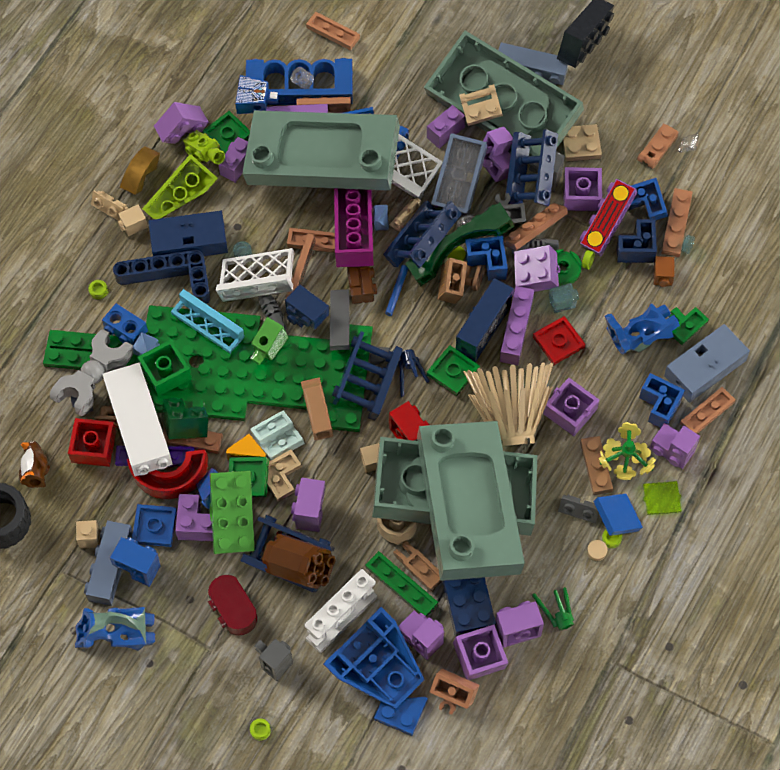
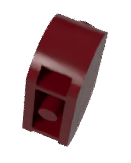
M221 575L215 578L208 589L210 599L208 604L213 612L217 611L220 617L217 619L223 629L226 627L229 633L233 635L248 634L257 624L258 616L255 607L235 576Z

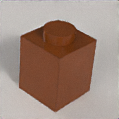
M656 256L653 285L661 287L672 286L674 281V257Z

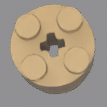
M377 518V527L380 535L386 541L396 545L411 539L417 529L416 522Z

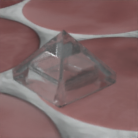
M694 134L684 137L678 152L696 151L699 135Z

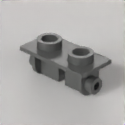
M570 494L567 496L563 495L558 512L596 524L599 512L594 503L586 500L584 503H580V498L570 496Z

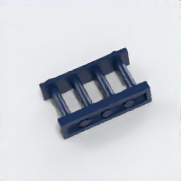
M544 129L542 138H531L530 135L521 132L513 133L506 193L510 195L508 205L521 204L523 200H534V203L544 206L550 205L558 133ZM541 145L540 156H529L530 146ZM539 163L538 174L526 175L528 164ZM537 181L535 192L524 193L525 182Z
M424 201L383 255L393 267H398L405 258H410L418 268H421L462 213L452 201H449L442 210H435L429 201Z
M361 331L351 341L350 347L353 348L339 386L336 385L332 392L334 397L332 404L336 405L341 397L367 408V411L370 412L368 419L375 421L381 412L403 348L396 346L393 351H384L363 342L362 338L365 332ZM360 348L384 358L388 362L386 368H380L356 358L358 349ZM352 365L379 375V378H382L380 384L377 383L375 385L349 374ZM346 381L372 391L376 395L374 401H368L344 391Z
M266 515L257 519L263 522L264 526L254 547L255 551L250 552V554H243L240 561L266 572L265 568L267 566L263 564L260 554L271 527L281 530L283 535L289 536L291 534L302 541L334 551L335 547L330 546L331 542L326 539L320 538L316 540L276 523V518ZM283 579V580H285V581H287V582H290V583H292V584H294V585H297V586H299V587H301V588H303V589H306V590H308V591H310V592H313V593H314V592H317V591H318V589L306 587V586H304V585H302V584H298V583H295V582H292V581Z

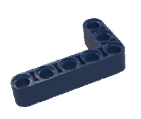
M199 250L120 261L113 266L116 282L120 285L190 275L193 296L205 304H208L210 301L204 255Z

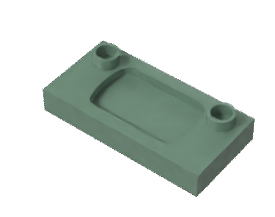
M466 30L424 86L428 96L447 108L453 105L464 114L459 94L465 93L466 95L489 88V85L494 84L503 116L474 125L485 132L505 127L512 137L514 132H521L530 135L531 138H542L543 130L547 129L558 133L557 147L584 111L582 101ZM492 95L468 101V106L492 99ZM541 145L530 146L529 156H540Z
M254 110L242 174L247 185L391 190L400 130L397 115Z
M498 421L419 426L417 435L427 503L430 509L429 515L440 581L521 574L525 562Z
M380 437L372 517L431 524L418 441ZM503 451L518 531L520 535L531 536L535 525L537 455Z

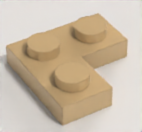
M292 449L269 461L267 486L278 502L295 492L286 476L302 467Z

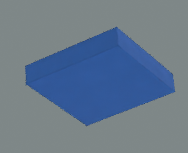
M627 494L597 497L593 501L609 536L638 532L643 528Z
M137 504L132 539L141 545L172 547L177 508Z

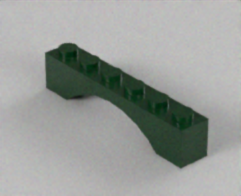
M499 202L490 206L481 215L474 216L467 224L460 225L450 235H445L421 268H418L411 259L405 264L421 287L437 276L438 270L447 256L458 246L465 243V240L485 236H500L513 228L514 224Z

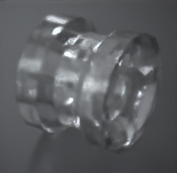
M298 67L293 71L291 80L294 84L299 85L300 88L308 89L314 81V76L303 67Z

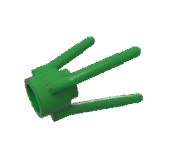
M566 587L563 588L566 610L563 608L557 590H554L555 599L560 610L555 614V619L537 595L533 593L532 597L549 618L553 628L558 627L559 631L574 625Z

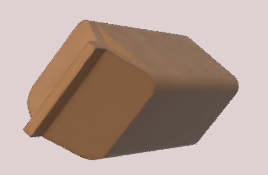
M320 377L302 381V390L314 440L333 437Z

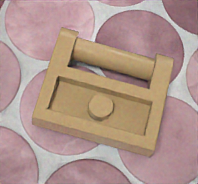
M494 84L489 85V88L466 95L465 93L459 94L468 126L503 116ZM492 95V99L468 106V101Z

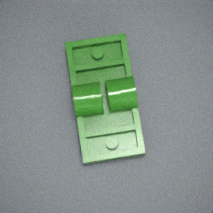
M251 471L209 473L211 494L210 520L212 523L214 554L255 551Z

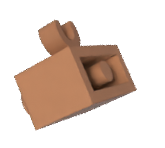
M441 669L436 673L430 693L445 699L440 703L439 710H442L445 704H448L451 707L449 714H453L456 710V704L466 709L473 704L480 685Z

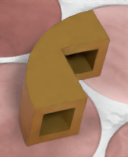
M146 146L141 148L129 163L122 178L120 188L135 195L141 192L146 175L157 169L160 153Z

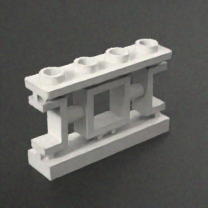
M361 569L305 623V628L309 633L306 641L321 654L377 599V595L372 589L376 581Z

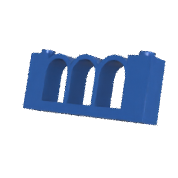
M259 59L246 60L247 77L264 81L271 73H280L285 77V89H269V92H278V103L267 102V105H297V99L321 97H350V103L353 104L352 59H335V63L328 59H321L312 65L305 60L298 59L291 61L287 66L280 60H269L265 63L264 60ZM299 72L307 74L310 77V89H289L291 76ZM319 73H330L335 78V88L314 89V79Z

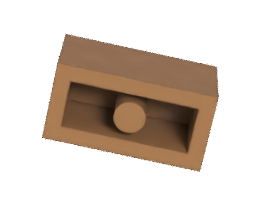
M449 258L442 265L438 300L455 304L463 297L467 262Z

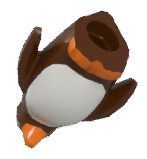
M36 441L21 443L25 454L21 458L19 470L20 483L30 488L45 487L44 476L47 475L50 469L46 455Z

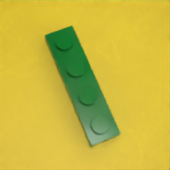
M378 551L365 565L366 569L418 614L422 613L427 617L438 606V601L381 552Z

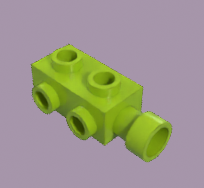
M196 130L183 140L187 154L194 155L199 162H208L210 160L218 165L225 160V153L219 149L220 145L217 140L209 138L206 133L203 134Z

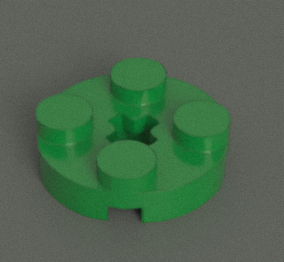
M563 249L556 250L559 267L561 264L562 266H567L566 270H560V273H558L559 287L570 285L580 277L582 262L579 256L572 251L569 253Z

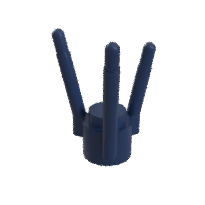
M412 349L402 351L401 360L398 362L400 367L401 397H404V367L412 369L414 376L417 378V365L427 383L430 382L420 364L419 358L416 357Z

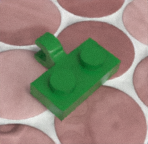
M675 307L669 316L674 315L678 319L679 327L672 330L673 338L681 345L685 344L709 321L696 307L686 316Z

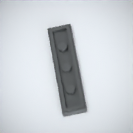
M349 289L330 290V350H350Z

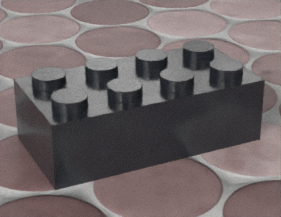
M592 0L564 31L557 59L574 68L579 63H583L587 54L592 53L595 45L600 44L602 37L607 36L610 30L608 25L614 17V5L605 0Z

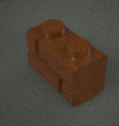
M370 266L347 267L352 304L373 302L374 295L377 294L376 283H372V278H375L374 268Z

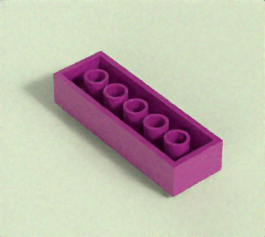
M334 188L336 267L374 266L372 190Z

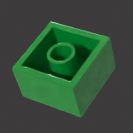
M172 339L138 356L141 369L157 396L192 379L190 369Z

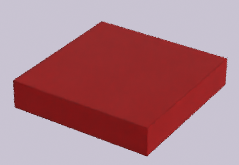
M565 316L533 333L534 340L551 363H553V366L584 349L586 345Z

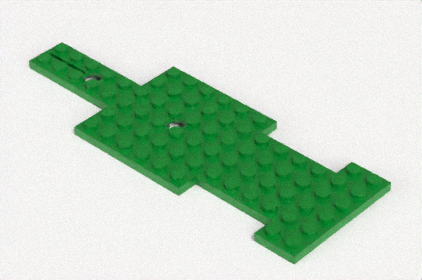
M149 305L146 319L148 332L146 334L158 339L160 345L172 339L188 365L192 377L191 380L157 396L143 372L156 413H162L163 399H170L172 397L182 398L185 408L205 407L209 418L245 421L248 404L307 410L301 382L320 377L332 430L360 432L363 407L341 397L336 405L332 404L334 400L332 392L336 385L339 386L353 347H350V350H330V339L288 335L289 338L273 360L264 358L261 364L258 365L250 358L255 352L252 341L260 329L261 316L219 312L241 327L244 332V339L230 354L173 316L171 310L174 307ZM181 308L178 312L182 315L190 314V309ZM202 317L193 318V322L196 325L205 324V320ZM350 324V344L353 337H357L362 331L365 332L362 341L371 345L373 326ZM217 327L208 328V333L211 335L220 334ZM50 330L43 360L44 367L81 370L82 365L90 361L92 339L96 334ZM109 335L110 343L108 347L118 348L123 344L117 336ZM225 337L223 338V343L230 346L235 339ZM359 348L356 358L369 363L370 352ZM133 354L124 367L139 363L138 355ZM193 356H201L204 362L199 367L194 368L190 365L189 360ZM352 365L349 374L366 380L367 370ZM346 381L343 390L364 399L365 388Z

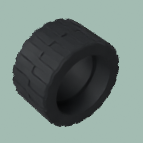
M0 483V503H9L16 507V514L13 520L5 527L0 528V549H6L18 544L28 533L31 525V513L19 490H16L12 485H7V483Z

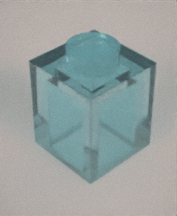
M571 283L550 289L549 300L554 313L576 308L579 294L577 289H573Z

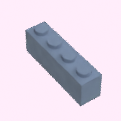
M500 43L498 51L552 84H564L569 65L558 60V55Z
M107 521L106 527H102L100 538H102L101 544L97 545L95 550L96 561L90 567L91 578L89 582H86L84 594H86L88 601L112 606L122 569L112 565L110 557L121 537L125 539L132 537L131 525Z

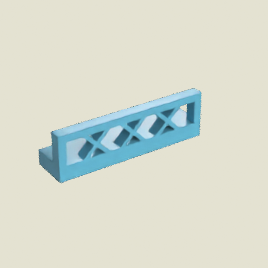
M183 289L180 292V301L171 310V314L231 354L244 339L243 329ZM184 305L190 309V314L182 315L178 311ZM202 317L205 320V324L196 325L193 322V318ZM217 327L220 334L211 335L208 333V328ZM225 337L235 339L230 346L223 343V338Z

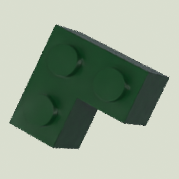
M172 397L170 399H163L162 421L168 439L207 437L209 417L205 407L185 408L182 398Z

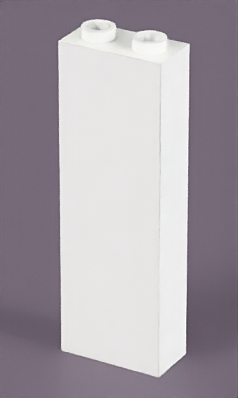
M140 363L103 373L104 382L134 476L145 475L148 472L173 465Z

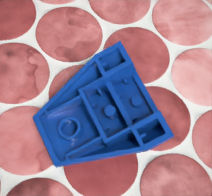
M382 607L323 663L340 681L394 709L425 680L396 621Z

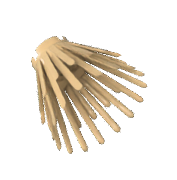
M529 363L526 368L525 388L524 369L520 368L518 371V393L516 366L511 365V395L507 370H502L504 392L499 370L496 366L492 368L496 388L490 371H486L489 387L482 369L478 368V373H472L470 370H467V372L463 371L475 394H469L468 396L484 422L498 421L503 446L528 444V438H530V444L535 443L534 435L553 387H547L553 363L546 366L545 363H542L539 373L538 366L534 367L532 381V364Z

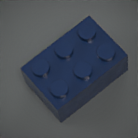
M485 577L442 581L455 638L491 625H495L496 628Z

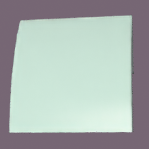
M284 410L250 429L270 461L291 449L293 451L305 444Z

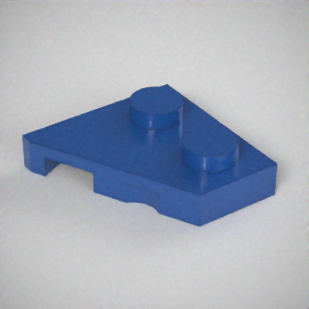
M406 698L396 709L381 702L374 720L412 736L428 698Z

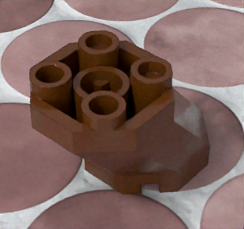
M277 534L275 541L271 540L267 543L262 557L263 564L267 566L265 568L266 573L315 589L321 586L325 587L329 583V578L336 562L335 556L331 554V550L283 534Z

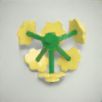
M625 422L622 424V427L618 428L620 436L627 439L623 446H621L620 441L609 438L606 442L607 444L603 446L605 455L602 450L600 451L602 456L599 458L600 465L603 468L608 467L609 471L612 468L608 462L618 460L621 455L625 457L624 466L618 465L613 471L618 479L631 480L632 477L636 476V471L628 466L630 457H632L633 463L644 465L640 470V475H643L645 472L648 474L655 467L653 463L656 459L654 457L647 461V458L651 455V450L647 448V444L631 441V439H635L636 436L641 434L637 424Z

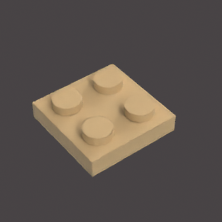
M597 124L572 126L562 140L565 161L601 159L602 157Z

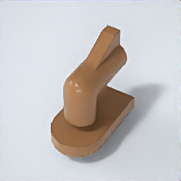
M467 265L464 285L472 286L474 291H478L487 270L482 269V266L478 265L474 278H471L469 275L472 268Z
M112 405L102 406L99 416H96L94 420L114 422L115 428H119L116 416H108V414L115 415Z

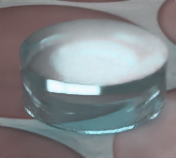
M687 235L682 246L683 253L690 254L695 236Z
M241 241L234 245L233 253L235 257L252 255V249L249 243Z

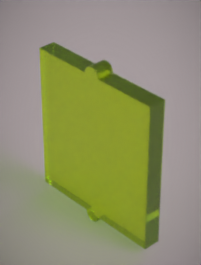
M677 481L643 484V501L646 504L647 515L682 512L681 495L679 494Z

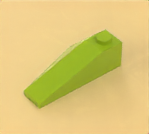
M190 154L142 209L153 219H161L207 192L218 178Z

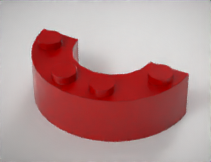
M206 449L186 452L182 465L171 472L154 470L145 475L134 476L130 461L127 459L129 469L136 484L148 495L159 499L179 498V494H189L197 488L196 484L205 476L208 469Z

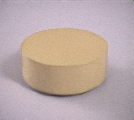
M601 540L590 542L587 549L589 558L594 561L603 560L607 555V545Z

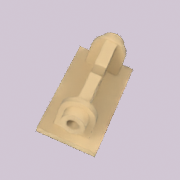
M94 190L92 193L91 205L117 221H120L118 213L129 209L126 204L118 200L113 202L114 198L104 191L96 192Z
M417 197L411 199L389 225L401 232L421 206L422 201Z

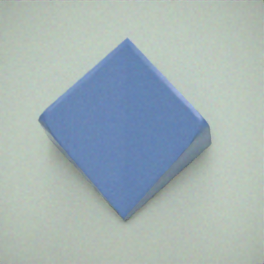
M374 205L375 230H388V205Z
M141 332L133 346V352L135 355L140 356L159 346V341Z

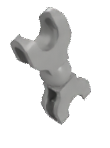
M104 329L100 330L92 339L90 361L85 362L81 370H78L75 374L61 377L52 387L50 399L60 403L66 397H76L77 400L74 404L75 413L84 416L93 406L95 384L102 381L103 373L123 368L134 354L133 345L125 342L118 348L108 347L110 343L109 332Z

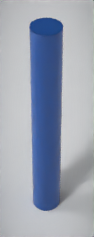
M406 265L401 266L385 312L387 316L393 315L409 269Z

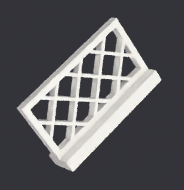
M399 134L398 142H404L406 150L396 152V165H394V168H397V171H393L392 184L414 198L421 199L424 191L443 162ZM409 152H420L421 159L411 161ZM407 153L409 162L398 164L397 155ZM432 160L437 163L433 170L426 171L424 162ZM422 162L424 172L413 174L412 164ZM410 165V175L403 176L400 174L399 167ZM425 175L426 182L421 187L415 183L414 177Z
M293 248L223 259L220 284L216 286V292L221 300L225 302L293 291V283L291 281L294 259ZM283 256H288L283 263L279 261ZM265 259H271L265 266L261 264ZM250 261L254 262L250 267H244L246 263ZM277 263L279 266L273 272L269 270ZM236 264L231 271L227 270L228 265ZM257 266L262 268L256 274L252 273ZM240 269H243L244 272L239 277L234 275ZM283 269L286 270V274L278 275ZM265 272L270 274L268 277L260 278ZM246 276H252L250 280L242 281ZM231 277L235 279L231 283H226Z

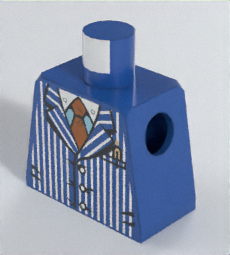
M240 75L235 103L237 114L254 113V110L266 111L267 102L278 103V92H269L267 81Z

